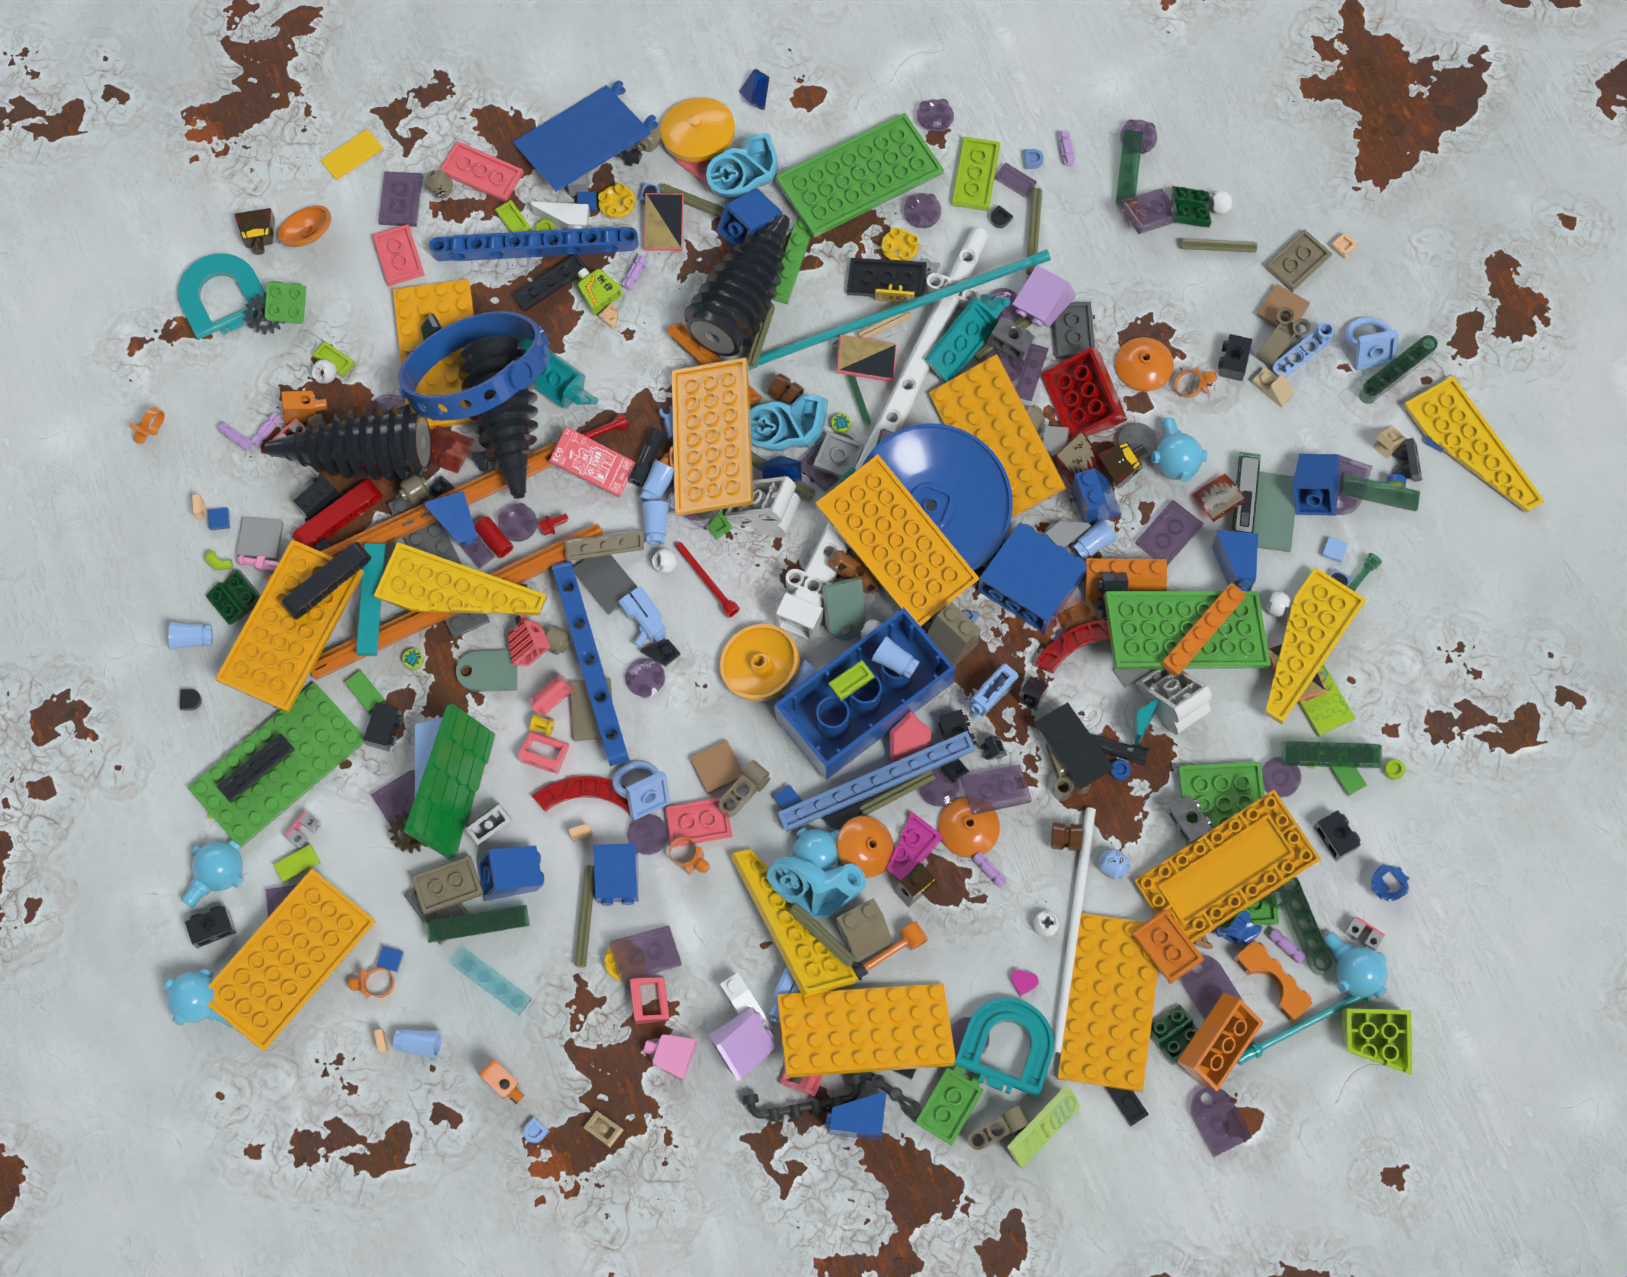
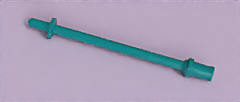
M1351 995L1261 1043L1253 1041L1246 1048L1237 1063L1241 1066L1255 1057L1258 1059L1262 1057L1264 1050L1362 999L1369 1002L1371 997L1360 998Z

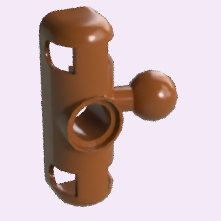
M836 550L831 553L828 566L846 580L860 577L864 593H874L880 588L881 585L858 557L854 559L850 555H846L843 550ZM840 563L843 564V570H838L835 567ZM869 584L872 585L870 591L864 589Z

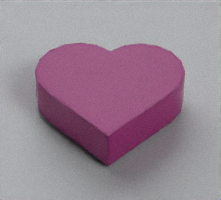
M1015 970L1011 976L1012 984L1020 997L1035 989L1039 982L1036 974L1026 973L1023 970Z

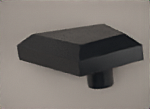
M632 146L620 153V157L626 160L625 164L627 166H632L633 163L638 165L643 156L641 151Z
M433 313L428 316L421 326L423 340L442 328Z
M669 639L640 649L642 654L664 667L681 655Z

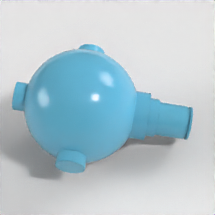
M1165 418L1161 422L1164 430L1163 440L1159 443L1157 450L1152 452L1151 461L1157 464L1158 469L1166 477L1187 482L1199 471L1202 462L1207 461V451L1202 450L1201 445L1194 437L1182 433L1177 428L1174 418Z
M806 827L802 828L796 833L798 839L794 844L792 856L814 863L823 871L838 868L841 863L836 850V839L839 830L829 833L820 829L808 831Z
M233 840L229 843L212 842L203 847L197 845L191 853L194 856L192 863L194 879L191 882L190 889L181 901L190 908H193L205 895L207 896L211 891H224L232 886L238 888L244 881V878L241 877L243 861L238 852L241 847Z
M1331 932L1324 938L1325 945L1332 951L1333 958L1338 962L1336 966L1337 988L1342 993L1346 992L1349 995L1360 998L1373 995L1380 998L1386 993L1387 989L1384 985L1387 980L1388 971L1386 966L1387 959L1383 953H1377L1366 947L1353 948L1349 943L1343 942L1334 932Z
M202 969L200 972H187L175 979L169 977L163 988L167 990V1006L174 1016L172 1021L175 1024L183 1026L185 1022L196 1023L208 1018L211 1021L216 1020L232 1028L228 1022L207 1005L209 1001L213 1003L214 990L209 988V984L213 981L211 979L213 974L210 971Z

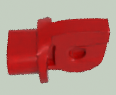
M566 513L552 520L546 515V519L539 521L538 524L544 536L550 533L555 535V527L566 523L569 518Z

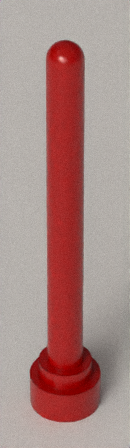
M622 413L617 415L612 422L585 432L582 435L591 439L616 428L617 430H624L629 428Z
M677 542L675 544L676 549L722 604L723 613L726 617L731 618L740 610L737 603L727 599L683 543Z

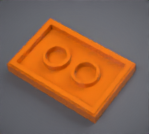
M1167 909L1132 932L1133 937L1170 985L1205 960Z

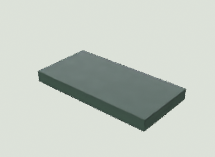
M1267 472L1258 473L1252 533L1258 534V548L1291 552L1295 517L1292 487L1294 476Z

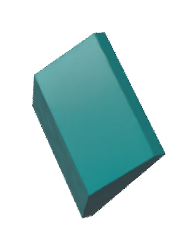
M1154 699L1137 711L1134 721L1135 745H1139L1156 712L1159 700Z

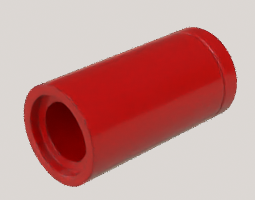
M489 516L482 518L474 526L476 532L499 559L507 556L513 550L514 545Z

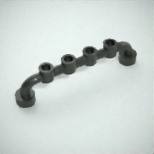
M872 1072L855 1073L872 1082L874 1088L886 1092L892 1101H898L905 1106L904 1112L907 1117L917 1118L922 1110L920 1103L908 1099L902 1094L900 1088L890 1086L885 1082L882 1075H875ZM879 1078L882 1080V1084L876 1085L874 1080ZM898 1091L900 1093V1096L898 1098H894L892 1096V1092Z
M858 1075L846 1077L847 1086H852V1091L848 1095L767 1110L756 1108L755 1103L759 1102L758 1094L741 1096L742 1105H747L752 1116L758 1119L769 1118V1122L782 1120V1115L790 1114V1118H797L803 1116L802 1112L810 1110L811 1115L824 1112L823 1108L836 1107L855 1101L860 1094V1084L864 1083L863 1076Z

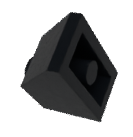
M1030 676L1021 690L1018 702L1037 711L1049 685L1040 677L1034 678Z

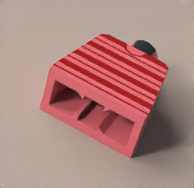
M519 615L515 617L516 627L508 633L512 665L529 666L550 649V644L539 622L528 621L526 615Z

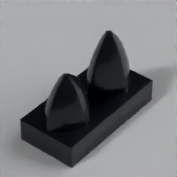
M1414 438L1405 439L1406 444L1397 448L1393 456L1400 460H1409V462L1397 467L1392 474L1403 475L1406 479L1413 478L1414 482L1422 481L1417 443Z

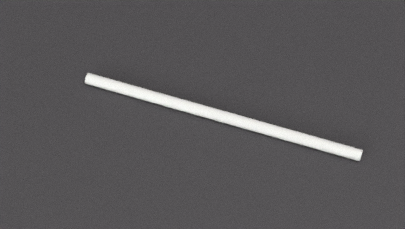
M1086 808L1082 845L1079 853L1054 1035L1053 1053L1061 1054L1096 813L1094 808Z

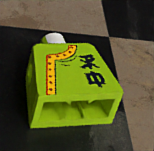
M583 268L578 272L577 276L582 280L578 283L579 292L593 316H596L611 302L613 303L623 296L622 287L602 270L597 269L590 273L586 268Z

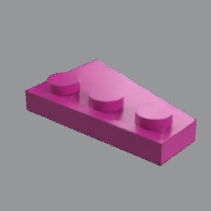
M911 811L898 846L895 848L887 866V872L901 881L925 860L941 842L943 835Z

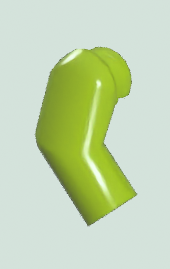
M212 550L206 553L205 562L213 570L233 569L232 560H220L216 552Z

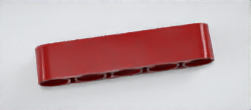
M365 480L295 530L292 538L308 547L314 546L324 538L327 540L382 499L383 494L371 480Z

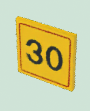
M890 284L889 290L876 289L875 299L876 301L904 303L914 299V292L902 291V285L899 286V291L892 290V284Z

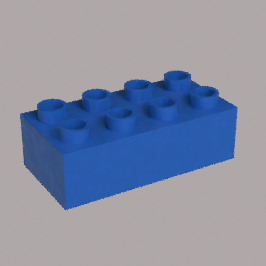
M903 607L775 704L776 720L825 780H827L888 734L890 729L900 722L910 710L915 713L952 685L956 668ZM886 636L920 662L909 679L903 674L899 675L886 666L872 661L874 654ZM862 660L874 675V679L840 701L828 683Z

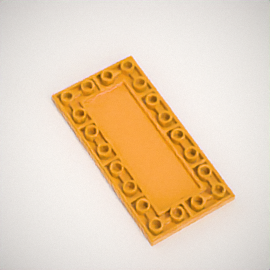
M1273 789L1135 879L1134 882L1155 915L1167 909L1186 936L1194 943L1322 859Z

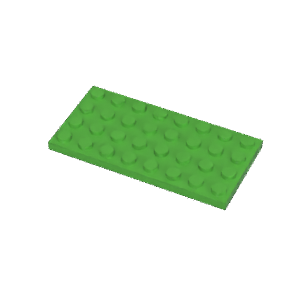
M903 113L776 175L775 180L813 238L942 175L944 169L906 113Z
M1106 591L1104 593L1114 669H1165L1160 664L1223 591ZM1243 591L1247 596L1184 669H1259L1271 666L1258 591Z
M313 682L298 695L289 713L282 710L276 713L190 785L188 790L234 842L242 848L364 744V735L321 688ZM281 733L294 747L295 751L234 802L230 803L217 786Z
M1261 762L1186 765L1178 767L1181 799L1188 795H1191L1193 799L1195 798L1201 806L1200 811L1202 814L1210 819L1212 829L1265 795ZM1186 816V820L1189 823H1196V819L1193 816ZM1276 891L1271 892L1265 898L1243 910L1250 913V922L1253 925L1279 924ZM1237 914L1230 920L1226 921L1219 927H1229L1239 914Z

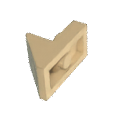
M1265 367L1252 380L1254 386L1280 407L1294 395V391L1283 373L1277 377Z
M1391 426L1376 437L1377 441L1373 448L1385 458H1389L1408 438L1394 426Z
M598 1111L593 1114L583 1127L608 1148H611L623 1132L621 1127Z

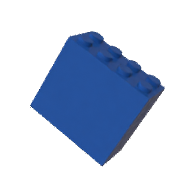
M1020 522L981 575L978 592L1045 634L1084 579L1087 564L1081 557L1068 553L1065 547L1054 544L1048 536L1035 532V529L1029 524L1024 525Z

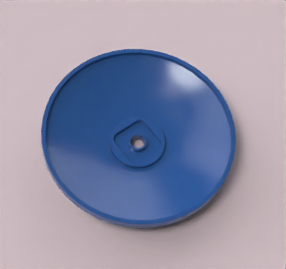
M918 424L903 428L889 435L869 453L862 466L876 455H879L973 571L984 565L998 550L1011 522L1013 510L1012 490L1002 463L995 453L979 438L969 432L949 425ZM926 502H935L936 509L933 511L928 510L925 506Z

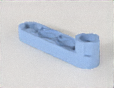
M1330 322L1320 323L1314 332L1274 363L1271 370L1272 373L1277 377L1282 373L1285 377H1288L1327 346L1334 335L1335 327ZM1306 343H1311L1314 345L1315 349L1313 351H1308L1305 349L1304 345ZM1296 354L1300 357V361L1293 362L1290 356ZM1287 363V366L1285 367L1284 372H1283V371H1280V372L1277 371L1278 367H1279V368H1282V367H1284L1285 364Z

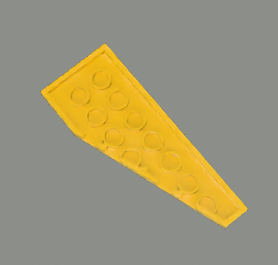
M1454 376L1404 404V408L1426 438L1428 437L1443 448V451L1527 513L1543 504L1545 500Z
M399 542L395 546L374 594L376 599L413 612L540 615L547 599L546 594Z
M1317 567L1313 569L1292 601L1264 713L1281 725L1367 600Z
M752 849L733 853L731 858L803 998L855 984L858 978L852 966L847 967L789 913L793 905L788 903L772 888L767 879L768 866Z

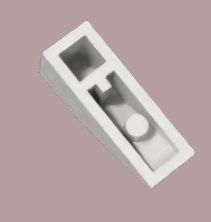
M534 201L531 203L533 214L542 219L552 221L554 225L563 230L589 228V204Z
M738 972L720 984L722 991L738 1015L749 1008L755 1013L759 1011L765 1021L762 1024L765 1030H773Z

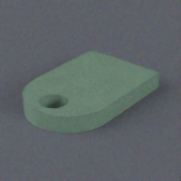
M855 577L822 586L826 627L829 633L839 640L855 638L860 633V630L862 631L865 624L862 579ZM850 625L849 632L843 634L844 627Z
M510 650L470 652L464 655L457 664V679L466 690L472 692L518 690L517 665H512ZM464 668L472 669L471 675L467 677L462 676L461 672Z

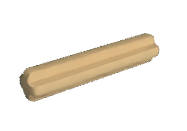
M908 311L872 324L858 331V337L870 339L909 320L911 314Z

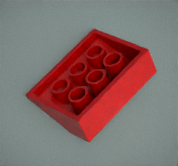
M1093 347L1041 373L1062 427L1069 428V442H1072L1081 432L1087 437L1111 429L1128 420L1101 353Z

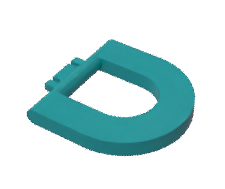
M212 254L194 262L183 274L178 287L179 303L198 340L219 330L222 331L223 335L228 334L227 327L232 332L245 326L243 320L249 317V315L244 314V311H249L245 307L212 323L200 297L202 287L211 278L227 276L234 279L238 283L248 304H252L250 301L251 297L255 300L257 299L258 293L261 297H264L265 291L256 273L243 259L231 254ZM266 301L260 302L262 305H266ZM255 308L252 310V315L257 313Z
M999 998L989 1001L981 1006L969 1021L954 1065L979 1074V1083L983 1084L984 1079L987 1078L986 1085L1002 1091L1004 1085H1006L1005 1093L1007 1094L1011 1093L1013 1087L1039 1097L1054 1052L1052 1029L1045 1016L1033 1005L1023 1000ZM1004 1022L1014 1023L1020 1026L1029 1037L1030 1051L1020 1079L979 1063L989 1032L997 1024Z

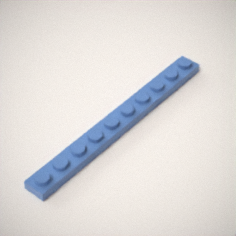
M966 731L779 811L778 814L785 831L789 832L973 753L976 750Z

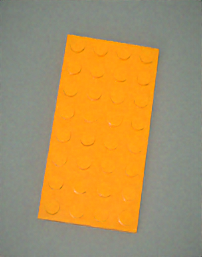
M469 279L393 289L401 366L408 355L424 341L421 326L431 313L435 314L442 328L464 318L474 316ZM465 347L451 353L433 366L421 379L415 392L430 396L461 392L462 381L458 376L460 368L457 365V358ZM407 398L405 399L406 405L409 404ZM464 400L460 401L461 407L468 408ZM438 404L442 411L448 412L445 406ZM469 417L448 421L427 418L430 429L474 423Z
M997 354L929 392L945 425L962 429L979 438L995 453L1002 463L1012 490L1013 510L1011 519L1067 489Z
M744 357L672 370L675 514L682 516L753 504L748 360Z
M876 455L815 503L817 508L900 610L904 607L919 626H922L980 579L879 455Z
M291 540L215 680L289 713L363 577L364 571L359 570L305 615L294 620L282 607L281 601L334 557Z
M311 869L209 984L210 990L212 988L214 990L213 1003L209 1001L207 1005L255 1046L265 1052L373 927L376 920L315 870Z
M1081 913L1058 1080L1143 1093L1158 968L1133 937L1132 932L1146 922Z
M944 983L825 991L804 998L801 993L777 995L786 1078L955 1066L956 1058Z

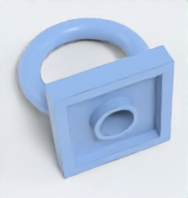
M1362 317L1352 321L1347 326L1345 331L1346 339L1351 346L1357 349L1355 359L1357 370L1395 363L1399 335L1386 322L1374 317ZM1362 325H1374L1384 331L1360 336L1358 340L1353 335V331Z
M643 761L630 762L620 767L614 774L613 788L617 794L628 799L630 815L634 820L671 804L667 776L654 765ZM641 769L652 774V776L630 785L626 789L621 785L622 777L629 771Z

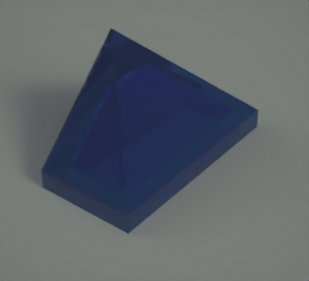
M754 69L739 90L740 94L749 103L761 110H765L769 76L758 69Z
M780 455L761 464L762 479L787 476L793 482L802 481L801 461Z

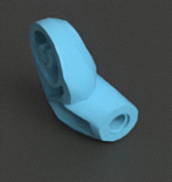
M770 134L751 135L743 140L741 149L732 148L725 150L722 154L713 158L707 166L706 172L707 183L712 192L723 197L739 198L756 188L772 183L778 171V159Z
M804 394L800 395L791 405L783 402H770L755 406L750 410L751 444L770 452L810 447L822 434L829 400L820 396Z
M783 856L775 860L767 871V879L772 888L788 903L792 905L799 904L813 917L830 918L846 907L866 886L863 871L852 863L845 864L836 869L823 871L818 865L795 856Z

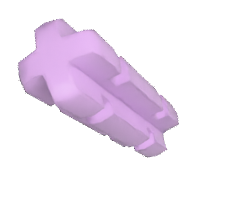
M1062 130L1058 137L1059 141H1061L1063 161L1065 166H1072L1075 163L1072 143L1069 140L1070 134L1069 131Z
M639 255L637 257L636 264H633L626 276L627 279L625 278L622 286L626 290L633 289L634 282H637L644 270L643 267L645 268L648 263L644 256Z
M271 413L268 417L269 420H266L256 432L258 434L250 439L254 446L260 447L263 443L262 440H266L275 429L274 426L279 424L281 418L277 414Z
M222 422L218 426L221 434L226 435L228 439L240 445L245 451H248L252 446L248 438L243 437L241 433L229 427L230 425Z
M982 852L977 853L973 857V861L978 866H981V870L991 880L993 879L998 887H1002L1007 882V878L1003 874H999L1000 871L989 860H986V856Z
M1274 929L1270 933L1269 939L1274 943L1277 942V946L1286 954L1292 955L1294 961L1297 963L1303 961L1306 954L1301 949L1298 950V947L1286 936L1283 937L1278 929Z

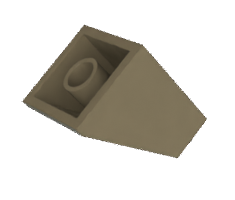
M951 602L936 616L927 635L955 667L978 645L981 629Z
M874 898L836 918V928L849 952L856 957V964L893 945L884 915Z

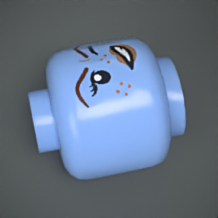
M1112 849L1110 852L1105 850L1099 858V861L1102 862L1100 870L1113 880L1122 879L1131 867L1129 865V858L1117 849Z

